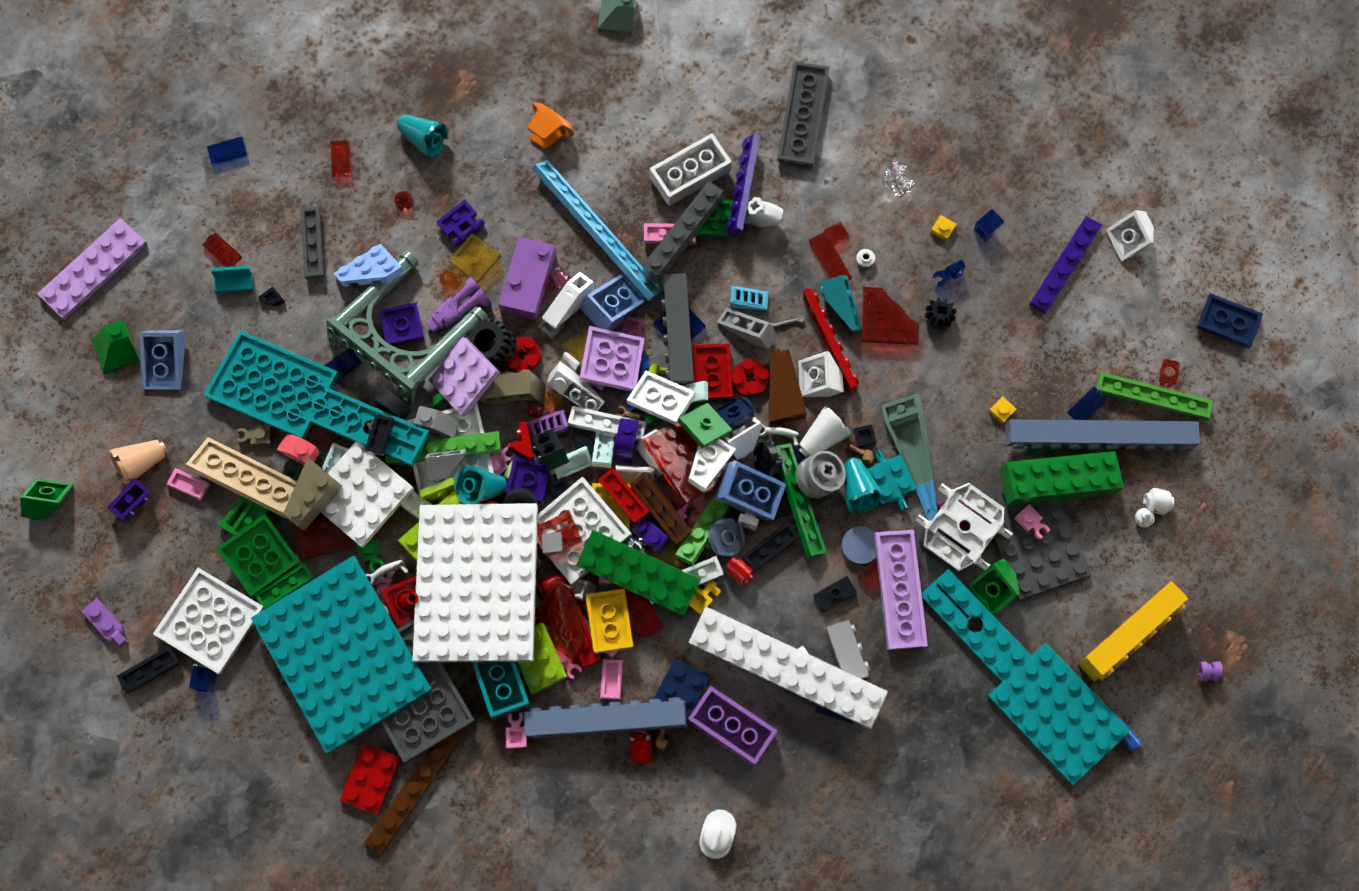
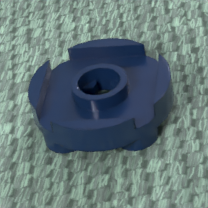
M742 397L743 400L731 398L718 407L719 416L732 430L737 429L738 426L754 418V408L748 398Z

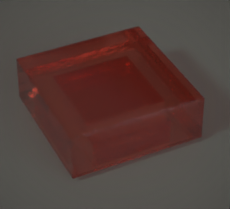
M841 221L824 229V233L833 247L848 240L850 237Z

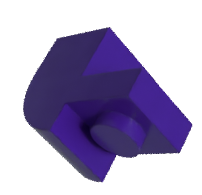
M620 418L614 443L613 461L632 464L639 421Z

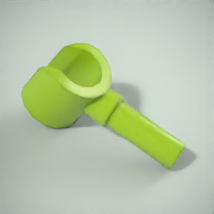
M652 364L648 371L658 375L659 372L666 373V370L670 369Z

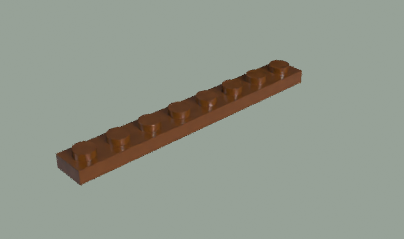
M472 724L428 750L364 843L380 855L383 854Z

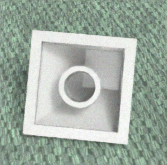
M1135 210L1106 229L1121 262L1153 243L1154 227L1146 211Z
M826 351L798 361L799 386L802 397H830L844 392L843 374L830 352Z
M754 417L752 420L738 426L737 429L732 430L727 436L721 438V440L736 449L732 455L736 460L746 457L754 450L762 423Z

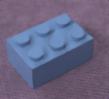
M735 461L727 463L714 499L744 513L753 514L762 521L774 520L786 484Z

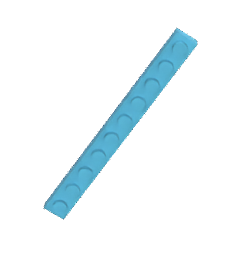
M547 160L535 164L533 171L640 290L643 296L648 301L660 297L663 294L661 293V287L643 274V267Z

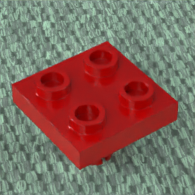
M417 576L380 591L396 628L415 619V604L419 599L416 594Z

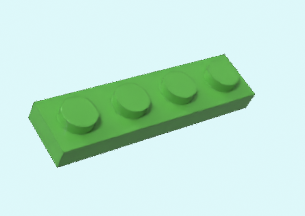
M715 495L692 528L693 532L684 540L675 554L676 558L692 566L709 542L708 534L711 526L716 521L724 519L731 509V506L715 500Z

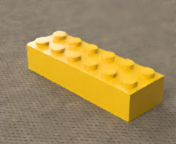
M1171 581L1086 656L1078 666L1093 682L1098 679L1103 681L1115 670L1113 666L1117 668L1129 658L1127 653L1132 655L1143 645L1141 641L1145 643L1158 632L1157 630L1161 629L1186 607L1184 602L1188 597Z

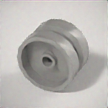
M824 450L816 452L801 461L795 473L799 489L805 495L816 499L825 497L831 492L838 490L844 484L846 477L845 467L841 459L836 454Z

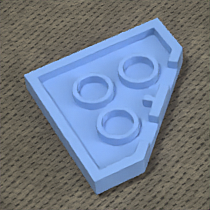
M379 244L372 247L362 256L356 257L354 261L346 266L340 267L333 274L340 284L346 287L350 286L351 283L357 282L359 285L372 284L373 281L378 280L382 283H388L403 274L404 271L389 252Z

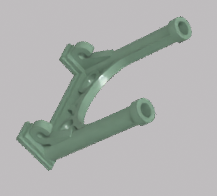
M405 251L397 261L404 271L403 274L388 283H382L380 280L375 281L335 318L328 317L326 325L327 339L332 345H337L341 349L344 346L350 347L354 350L355 354L360 359H365L373 370L381 372L388 382H393L397 385L398 398L412 406L415 394L425 384L424 379L446 359L462 337L466 338L470 334L469 330L475 327L474 324H480V320L483 319L487 321L488 316L481 308L474 307L438 343L423 351L401 350L384 341L373 326L372 312L378 301L418 265L416 257L409 251ZM367 310V319L358 318ZM357 325L368 327V333L359 335L353 329ZM370 338L371 342L374 344L373 348H371L365 343L368 340H370ZM392 354V356L390 357V363L381 355L390 356ZM398 358H404L408 360L410 365L402 369L395 365L394 361ZM413 359H422V360L414 367V361H413Z

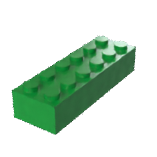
M1115 451L1006 462L999 469L1007 506L1116 495L1124 488Z
M593 529L576 564L579 568L683 616L701 580Z

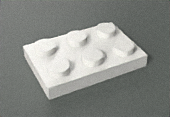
M645 371L628 397L627 403L674 425H678L679 418L685 414L696 393L656 374Z

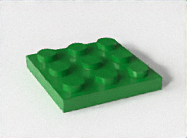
M263 515L216 548L250 596L256 594L300 562L266 515Z

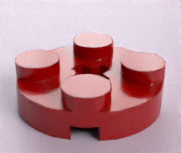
M517 337L518 343L515 345L518 347L514 351L515 356L514 358L511 357V362L505 365L514 373H519L521 370L533 372L541 361L540 348L532 338ZM520 352L527 353L523 360L517 357Z
M745 359L733 369L732 384L734 390L743 397L763 394L769 384V371L761 362ZM753 375L755 381L747 382L746 376Z

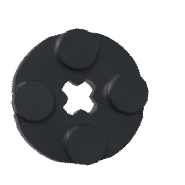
M772 440L756 443L753 450V455H757V461H754L756 470L776 478L780 466L783 465L782 456L778 455Z

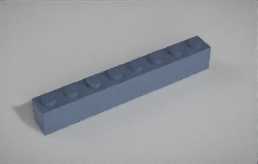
M669 698L667 702H661V699H651L649 703H641V701L635 700L629 701V704L621 705V702H611L609 706H601L599 703L589 704V707L581 708V705H571L569 709H561L560 706H554L542 711V708H530V712H524L525 737L528 739L687 727L686 703L681 698Z

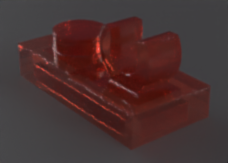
M216 232L213 235L211 234L206 239L207 241L202 244L224 267L235 266L242 259V256Z

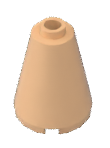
M158 440L114 448L109 450V452L111 453L110 457L116 471L124 477L121 480L125 485H128L165 458L164 453L167 452V449L163 442L159 443Z

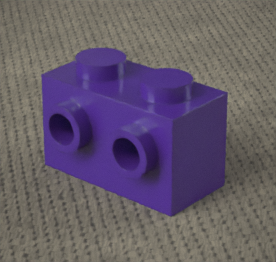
M134 479L107 506V509L120 521L124 518L128 521L136 513L133 509L138 504L142 507L150 499L147 497L150 491L137 479Z

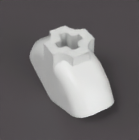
M754 197L748 202L744 223L759 227L777 225L781 221L783 209L772 203L763 202L761 198Z

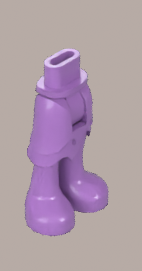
M470 277L466 280L465 286L455 296L452 294L435 313L431 314L432 317L426 321V324L433 333H436L440 329L444 330V327L447 328L459 322L475 306L481 305L486 308L492 305V303L474 279ZM471 294H474L464 304H462L461 306L459 305V303L463 301L465 298H467Z

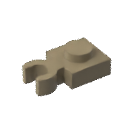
M251 425V431H247L244 428L237 429L239 434H245L244 438L237 439L239 444H246L248 441H251L250 444L252 446L271 445L272 427L269 425Z

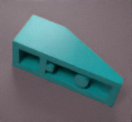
M841 275L822 281L821 293L826 301L852 331L862 330L848 276Z

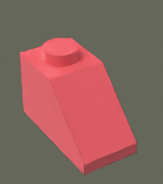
M287 434L277 448V451L303 466L308 457L315 462L320 454L316 446L291 434Z

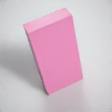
M176 468L166 484L169 488L199 501H203L211 486L209 482Z
M603 659L600 700L620 701L623 660Z

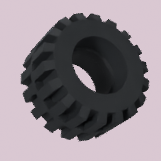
M488 318L487 321L483 319L480 320V324H474L475 327L469 330L470 334L466 338L497 370L499 367L504 368L506 363L509 364L511 362V357L514 358V351L518 347L515 345L518 342L514 332L496 319ZM496 338L493 348L486 352L489 342Z

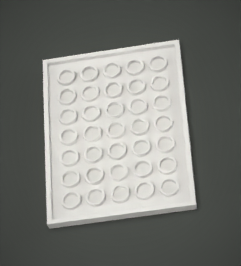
M537 503L420 505L416 594L419 599L415 604L413 662L533 661Z

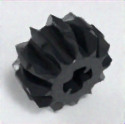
M940 297L936 299V302L931 300L930 305H927L925 308L926 313L924 316L929 319L928 325L934 323V329L939 325L943 330L945 325L950 327L952 321L956 320L955 314L957 310L952 308L954 306L953 302L947 303V298L944 301H941Z

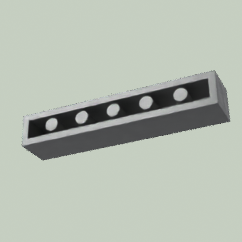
M709 181L706 183L643 264L644 275L659 284L664 277L663 275H666L722 203L724 195L722 189Z
M686 273L663 275L664 281L660 282L661 293H665V299H661L662 310H666V316L663 317V328H667V334H664V346L668 345L669 352H665V361L670 363V370H666L667 380L682 386L694 383Z

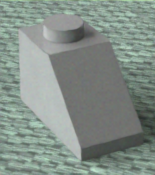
M419 406L414 424L429 430L431 434L450 438L456 436L460 420L439 410Z
M466 449L427 454L425 462L428 480H434L436 483L445 481L465 457Z

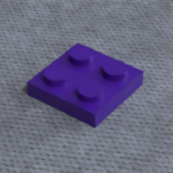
M417 302L380 310L385 340L388 344L394 346L424 339Z
M514 456L505 494L507 495L510 491L517 488H524L534 493L538 502L543 503L551 471L548 472L545 465L541 467L537 461Z

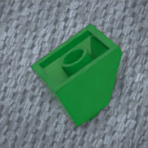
M123 320L104 326L92 339L104 374L140 361L130 329Z
M35 479L20 497L21 517L29 518L30 520L43 519L61 504L72 490L73 484Z
M1004 558L992 564L967 585L993 616L1020 594L1016 573Z

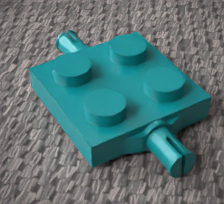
M881 450L875 451L874 455L878 463L867 470L884 493V501L882 499L879 501L881 506L897 501L901 511H904V508L905 510L909 507L904 497L916 491L917 488L901 454L891 459H885Z

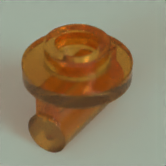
M444 269L439 279L444 287L454 288L461 281L462 276Z
M548 390L543 395L545 408L564 407L563 395L556 390Z

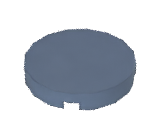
M724 518L716 521L711 526L708 541L715 554L721 557H733L744 546L745 533L739 523L737 524L735 520Z
M862 526L854 527L847 531L841 545L845 558L857 565H866L874 561L877 557L875 532L868 527Z

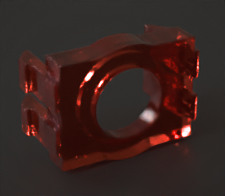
M1162 360L1159 370L1160 386L1168 383L1166 387L1172 388L1173 385L1177 384L1180 367L1178 361ZM1172 367L1175 371L1174 376H1167L1164 369Z

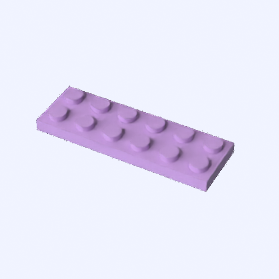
M120 218L38 292L37 295L65 320L141 251L147 243Z
M914 530L875 532L874 538L887 650L927 647Z

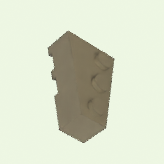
M521 370L519 373L503 372L496 377L479 401L483 404L508 405L510 401H520V405H526L527 401H537L538 405H544L545 383L530 370Z
M308 457L283 514L305 531L343 486Z

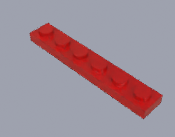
M811 287L805 289L802 296L828 351L843 374V383L848 393H854L857 390L859 381L856 374H852L850 370V361L847 357L844 358L842 345L834 337V328L828 324L826 320L827 314L818 304L819 298L817 293H813Z

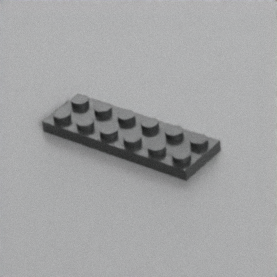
M794 61L777 161L813 167L829 66Z

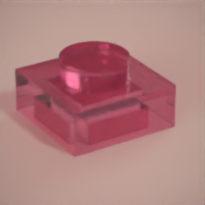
M625 317L623 333L642 337L644 319Z

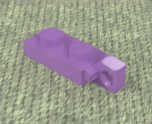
M96 598L81 611L108 641L112 642L115 640L122 647L128 643L127 639L122 635L125 631L124 627L99 599Z

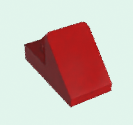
M520 422V429H517L519 441L508 443V448L521 458L534 461L527 422Z

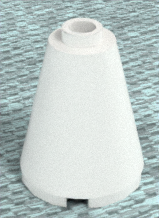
M825 406L800 442L801 448L799 450L807 458L816 452L829 449L849 437L852 432L847 426H844L843 421L829 407Z

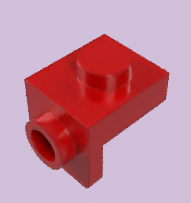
M637 731L634 734H630L632 764L652 763L650 733Z

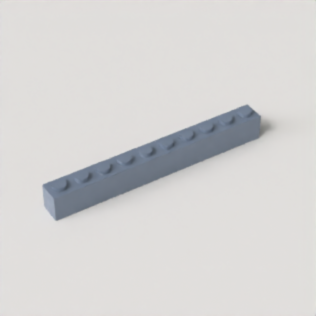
M1010 419L1005 423L1006 446H1012L1013 449H1023L1024 446H1031V449L1050 447L1052 450L1062 449V447H1069L1070 450H1078L1081 447H1088V450H1098L1100 447H1107V450H1117L1119 447H1125L1126 450L1144 448L1146 451L1156 450V448H1163L1164 451H1172L1175 448H1182V451H1191L1200 444L1199 422Z

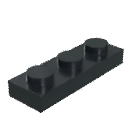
M786 522L745 553L742 559L756 572L798 540L800 536L790 523Z
M168 646L117 675V678L124 692L129 694L181 663L173 648Z

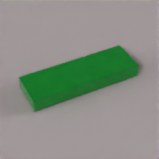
M304 562L254 594L259 604L264 607V610L315 578Z

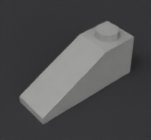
M729 308L724 310L717 321L718 325L766 350H769L778 336L769 322Z

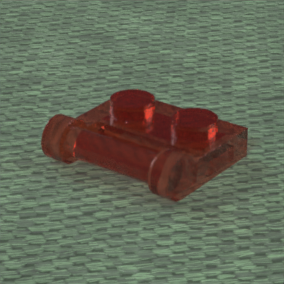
M569 509L560 516L541 524L537 523V536L541 546V534H544L543 531L565 521H568L569 525L555 531L562 533L563 551L583 542ZM557 553L546 554V557L548 558V557H550V556H552V555H555V554H557Z

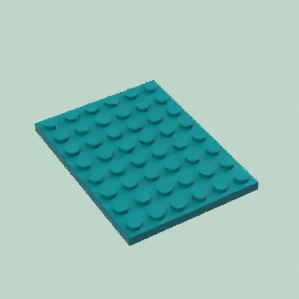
M355 556L350 557L251 617L326 754H330L382 720L387 719L397 711L432 691L417 662H413V655Z

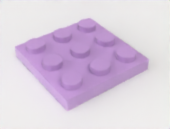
M589 326L579 380L632 392L637 385L645 338Z
M462 337L428 381L460 415L465 417L500 372L467 338Z

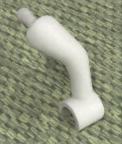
M762 424L761 429H765V431L759 434V437L764 438L768 434L783 435L793 438L794 446H799L796 438L799 436L797 431L783 427H766Z
M398 560L386 564L374 573L366 574L367 578L371 577L370 583L374 586L377 582L376 579L390 571L401 569L405 574H408L409 570L402 566L403 561Z

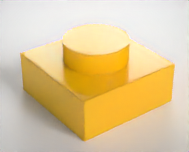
M940 215L931 229V233L947 241L955 229L956 223Z
M1002 396L989 412L1004 424L1016 411V408Z

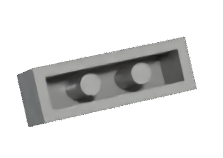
M847 620L826 627L825 632L838 668L862 680H866L869 676L870 668L867 661H863L862 654L864 652L861 643L856 641L855 636H857L854 624L851 625L850 621Z

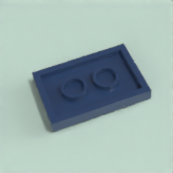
M1209 293L1196 328L1250 348L1263 313Z
M674 659L653 699H661V702H667L669 698H681L686 703L688 720L710 676Z

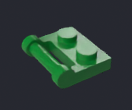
M239 495L235 505L225 519L219 522L218 526L235 536L263 515H267L269 511ZM243 505H248L233 527L230 526Z

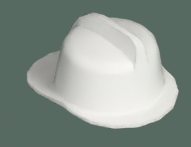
M725 810L712 811L704 821L699 844L702 852L710 858L718 859L724 857L732 846L736 822L729 812Z

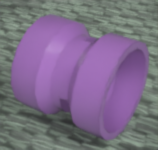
M1207 662L1198 663L1197 672L1200 682H1207L1211 679L1214 682L1222 681L1223 667L1221 662H1213L1212 664Z

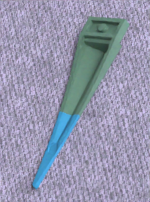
M914 394L881 405L887 428L915 483L916 492L927 519L932 521L938 513L926 420L919 395Z

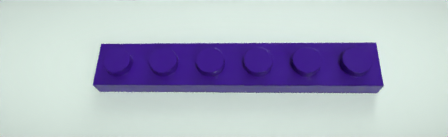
M755 133L745 138L742 143L743 151L739 159L740 167L736 174L737 182L733 190L734 198L730 206V218L727 222V235L732 237L743 231L760 136Z
M1085 216L1031 300V306L1046 314L1102 224Z

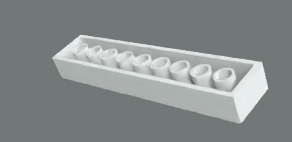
M705 607L689 640V643L694 647L870 730L888 694V691L708 607Z

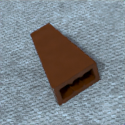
M778 349L770 355L769 427L806 418L807 411L789 350Z

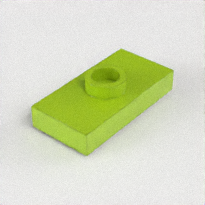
M450 478L420 490V497L428 501L446 498L448 494L455 490V479Z

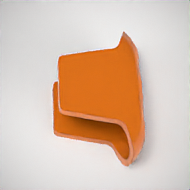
M532 103L535 115L528 125V130L532 132L529 136L531 141L547 150L561 137L574 136V130L567 120L541 103Z

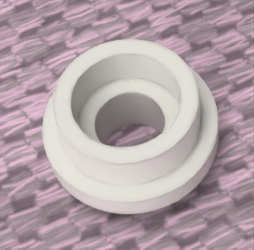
M869 249L860 250L856 257L857 263L862 267H870L875 261L874 253ZM866 255L869 259L865 260L863 256Z

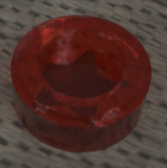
M401 191L396 194L394 202L399 210L406 211L413 206V198L409 192Z

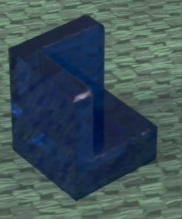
M991 209L976 222L973 230L987 242L991 239L993 232L1004 224V220Z
M193 664L189 688L193 691L214 693L217 673L209 668Z

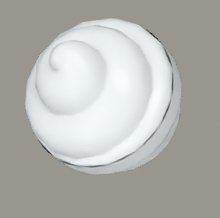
M1142 508L1136 512L1135 521L1139 526L1146 528L1154 523L1155 515L1148 508Z

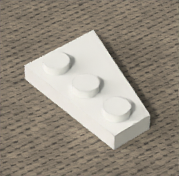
M721 439L703 449L698 445L688 482L705 492L735 453L736 449Z

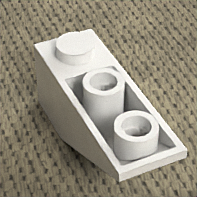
M581 272L575 275L563 287L543 315L542 320L554 329L558 328L580 309L585 297L594 291L593 281Z
M559 362L549 374L547 385L579 407L598 411L605 401L585 381L579 380V375L562 362Z

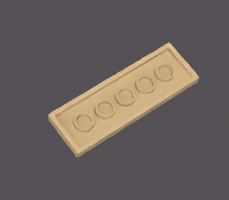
M209 437L186 463V469L287 518L283 512L297 481Z

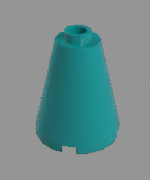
M403 115L397 121L398 131L425 156L435 157L443 150L445 146L443 141L448 139V128L443 123L410 115Z
M847 459L843 465L846 473L844 484L848 510L852 513L853 510L863 513L878 507V502L881 499L882 501L885 499L883 491L860 459Z
M466 466V468L460 470L454 483L455 491L459 495L457 498L463 504H478L503 495L507 486V481L503 476L475 466Z

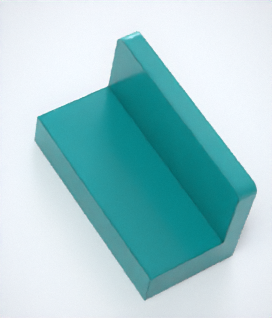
M248 265L211 268L216 294L253 291V273Z

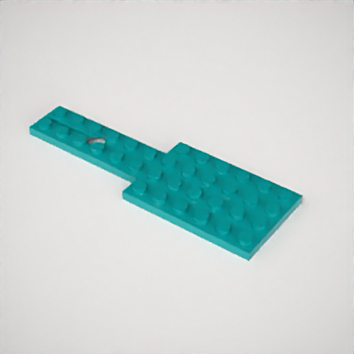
M241 330L203 394L207 399L302 439L305 438L311 425L315 424L366 446L369 434L364 432L365 424L374 421L376 414L394 418L395 424L385 455L412 467L430 435L429 430L332 390L339 376L338 371Z
M949 569L921 593L925 603L1001 682L988 695L990 700L1072 786L1131 731L1046 642L1031 655ZM971 618H978L982 621L983 628L980 632H971L968 629L967 624Z

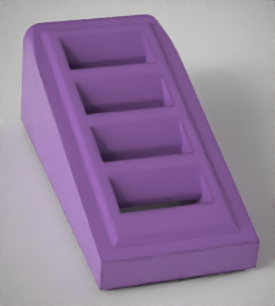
M564 410L527 422L531 438L545 432L543 431L542 423L546 424L547 430L551 429L550 421H553L554 428L552 429L555 434L568 432L569 428ZM557 419H560L561 421L560 426H558ZM535 425H538L539 432H540V433H538V434H536V431H535V428H534Z

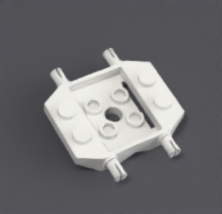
M942 483L938 490L944 493L948 499L934 519L928 521L919 514L915 520L926 529L923 546L957 571L973 564H977L984 570L988 569L990 564L980 556L996 533H1000L1007 539L1013 534L1003 527L1004 507L970 483L960 486L955 490H951ZM961 521H967L970 524L968 531L960 529L959 523ZM938 528L947 535H949L951 538L956 540L958 543L963 545L965 548L970 550L971 552L967 553L965 550H963L958 545L953 543L951 540L946 538L944 535L939 533L937 531Z

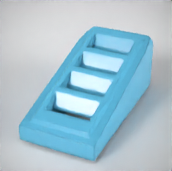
M731 286L730 308L767 311V291ZM737 295H740V301L736 300ZM744 295L748 296L747 302L744 301ZM751 296H755V303H751ZM759 296L763 297L762 304H758Z

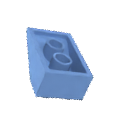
M622 273L589 293L581 304L580 309L597 328L611 331L648 300L631 280Z
M146 330L139 333L143 390L181 389L185 354L184 330Z

